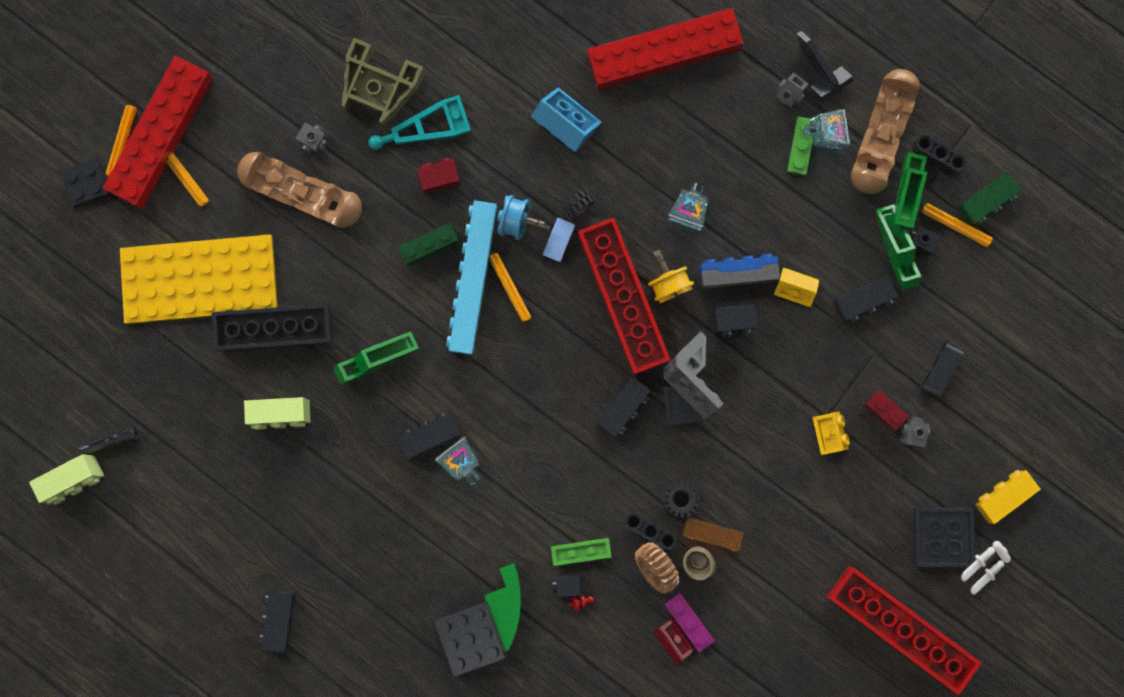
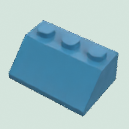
M559 87L540 101L531 116L539 125L545 127L553 136L560 139L573 151H577L583 146L602 123Z

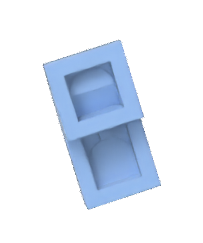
M557 218L543 255L560 262L576 224Z

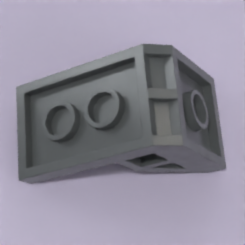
M700 331L663 368L664 379L706 419L724 403L716 393L706 386L702 379L696 376L706 365V336Z

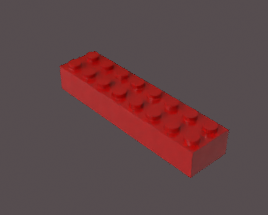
M733 8L587 49V57L597 90L599 91L739 51L742 49L743 40Z
M174 56L104 184V190L140 209L144 208L167 165L169 154L171 155L176 149L214 79L209 72Z
M613 217L579 230V239L633 376L668 363L670 357L615 218Z
M851 566L846 568L826 596L828 600L957 695L962 692L981 665L979 660Z

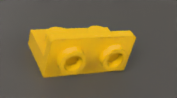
M840 412L813 417L821 455L848 449L850 444L849 437L844 432L845 420Z

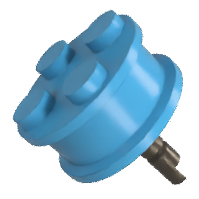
M514 195L505 197L504 209L499 211L497 221L500 222L498 233L501 236L506 234L515 236L516 240L522 238L527 225L544 230H549L550 226L545 225L544 221L529 218L531 201L529 199H525V201L515 199Z

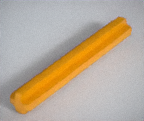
M125 106L107 167V176L112 172L127 144L137 110L134 106Z
M173 152L171 155L169 154L167 160L169 167L200 207L206 205L209 199Z
M929 203L925 204L922 209L923 214L985 247H988L992 242V237Z
M498 253L490 255L489 260L521 321L526 322L530 320L531 315Z

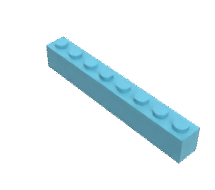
M474 200L473 206L470 205L468 217H471L470 224L466 225L465 231L468 239L467 243H463L462 254H465L464 261H460L459 272L462 275L461 280H457L456 291L459 292L458 298H454L453 301L455 316L451 317L449 326L452 329V334L447 337L446 347H449L451 353L473 356L498 208L497 204Z

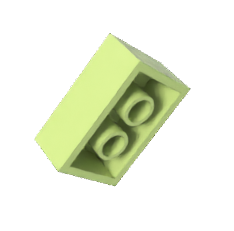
M303 397L244 401L245 424L250 425L252 429H267V425L274 428H286V424L294 427H305V423H311L310 400Z
M82 454L29 483L39 503H47L48 505L54 503L56 505L63 502L67 495H76L83 491V487L87 485L90 487L99 483V479L104 477V474L95 456Z

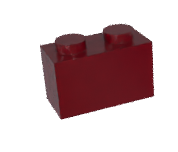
M443 158L439 160V163H425L420 168H417L424 194L461 184L454 159Z
M881 390L876 391L863 405L891 432L896 431L909 417Z

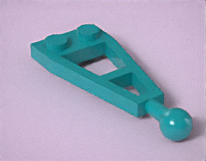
M460 95L442 100L391 129L392 134L382 137L378 135L371 136L368 144L371 149L379 150L383 147V144L395 141L398 145L454 138L471 132ZM444 108L451 131L425 134L421 120ZM414 124L416 125L419 135L400 137L399 132Z

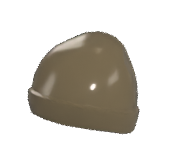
M699 546L692 547L684 555L683 566L686 573L692 579L701 581L713 575L716 568L715 560L707 549Z

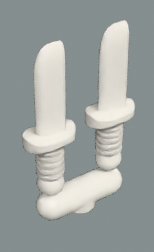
M999 541L993 542V547H989L980 556L976 555V561L961 576L962 580L966 581L981 566H986L985 562L995 551L1002 559V561L999 560L997 564H994L992 568L984 570L986 574L971 588L973 595L990 580L994 581L996 579L994 575L1004 567V563H1008L1011 560L1007 549Z

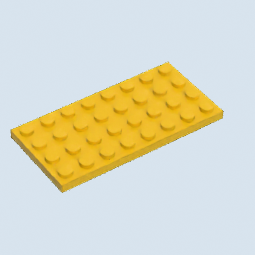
M272 235L120 248L125 324L211 317L212 312L278 307Z

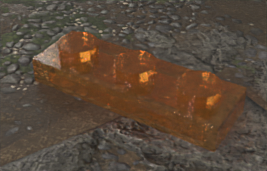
M689 517L686 519L682 534L684 537L738 552L744 535L740 531Z

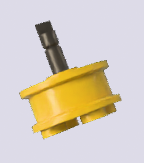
M660 250L653 252L663 274L648 283L649 286L653 287L657 296L654 298L655 301L659 300L662 303L676 297L674 293L679 295L692 290L691 285L694 282L690 281L686 274L687 266L675 271H669Z

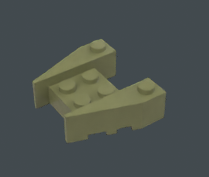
M353 38L346 54L342 106L348 111L352 101L376 110L382 113L379 122L382 126H386L419 89L426 71L423 66L405 60L398 77L371 66L369 62L374 53L372 45Z

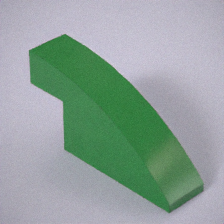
M910 152L905 155L895 206L894 224L914 228L927 172L924 171L927 160L926 156Z
M893 204L876 209V215L892 268L901 289L905 290L920 285L921 274L914 262L916 248L906 227L894 224L895 205Z
M410 331L364 349L354 358L337 364L333 369L342 386L418 350L419 347Z
M515 563L500 568L506 587L484 595L505 651L509 650L513 642L521 611V587Z

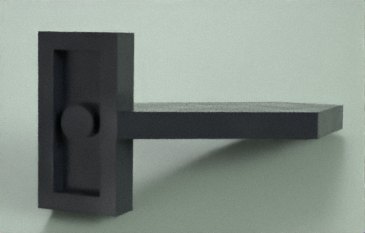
M802 31L797 33L802 52L822 78V80L811 86L812 92L822 102L854 81L853 76L842 66L832 72L812 40Z

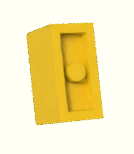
M783 268L774 295L811 307L817 293L819 280Z

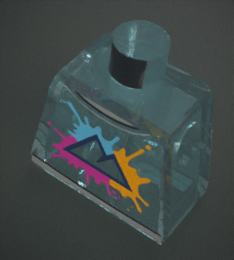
M845 109L813 117L810 119V124L804 126V134L812 136L815 146L841 149L849 145L850 140Z
M693 183L690 191L682 190L667 220L701 231L704 225L708 202L707 197L701 196L704 186Z
M465 437L435 458L436 462L457 481L465 477L473 485L480 479L474 470L480 463Z

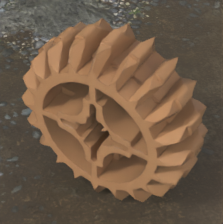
M648 542L636 551L635 560L639 571L642 572L643 577L646 578L647 582L656 591L666 594L679 584L678 571L675 569V565L658 545Z

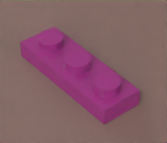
M680 592L664 604L698 652H701L715 641Z

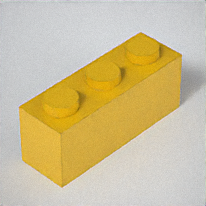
M1027 470L1014 471L1009 475L1010 479L1008 481L998 483L993 487L995 490L992 493H985L978 498L980 502L975 506L989 524L997 523L1041 490Z

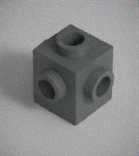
M793 73L787 81L783 79L777 88L780 91L776 97L783 104L790 107L795 102L799 104L805 96L803 91L808 86V83Z
M304 123L295 138L302 145L301 148L308 153L313 151L318 154L320 150H324L328 142V138L324 134L325 130L317 125L312 127L307 123Z
M912 416V420L906 419L900 428V441L910 445L925 447L926 440L930 436V424L924 423L923 418Z

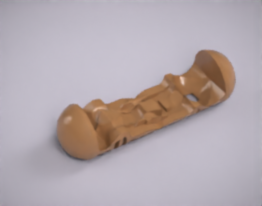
M896 69L889 72L883 78L868 129L851 172L853 186L864 194H877L888 185L887 180L895 163L894 158L899 146V139L912 114L916 95L920 91L918 78L908 70ZM869 162L877 165L875 171L867 168Z
M261 152L248 153L239 162L237 173L240 182L245 187L294 206L340 228L352 226L361 216V200L354 192H347L332 183H325L319 179L308 177L304 173L289 167L284 162L266 157ZM332 201L338 203L335 211L329 209Z

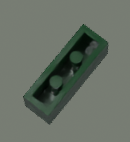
M1006 172L957 207V209L970 226L974 223L979 225L988 219L986 217L988 213L992 212L995 214L1003 208L1001 206L1002 203L1007 201L1009 204L1018 197L1016 193L1021 191V188L1011 175Z
M448 223L400 245L398 248L407 267H410L460 243L451 224Z

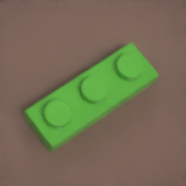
M797 117L787 173L806 176L813 142L809 125H816L817 120Z
M609 538L551 546L554 566L611 558Z

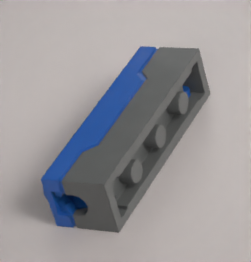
M763 254L761 258L754 259L753 256H744L742 260L724 258L723 262H715V259L705 260L700 265L702 289L778 282L780 280L778 256L772 257V254Z

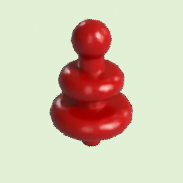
M581 595L578 600L577 596H572V602L568 603L569 607L573 606L575 611H579L580 605L582 608H585L586 603L594 602V598L592 596L585 598Z

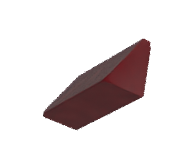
M673 618L653 631L674 663L681 662L694 651V648Z

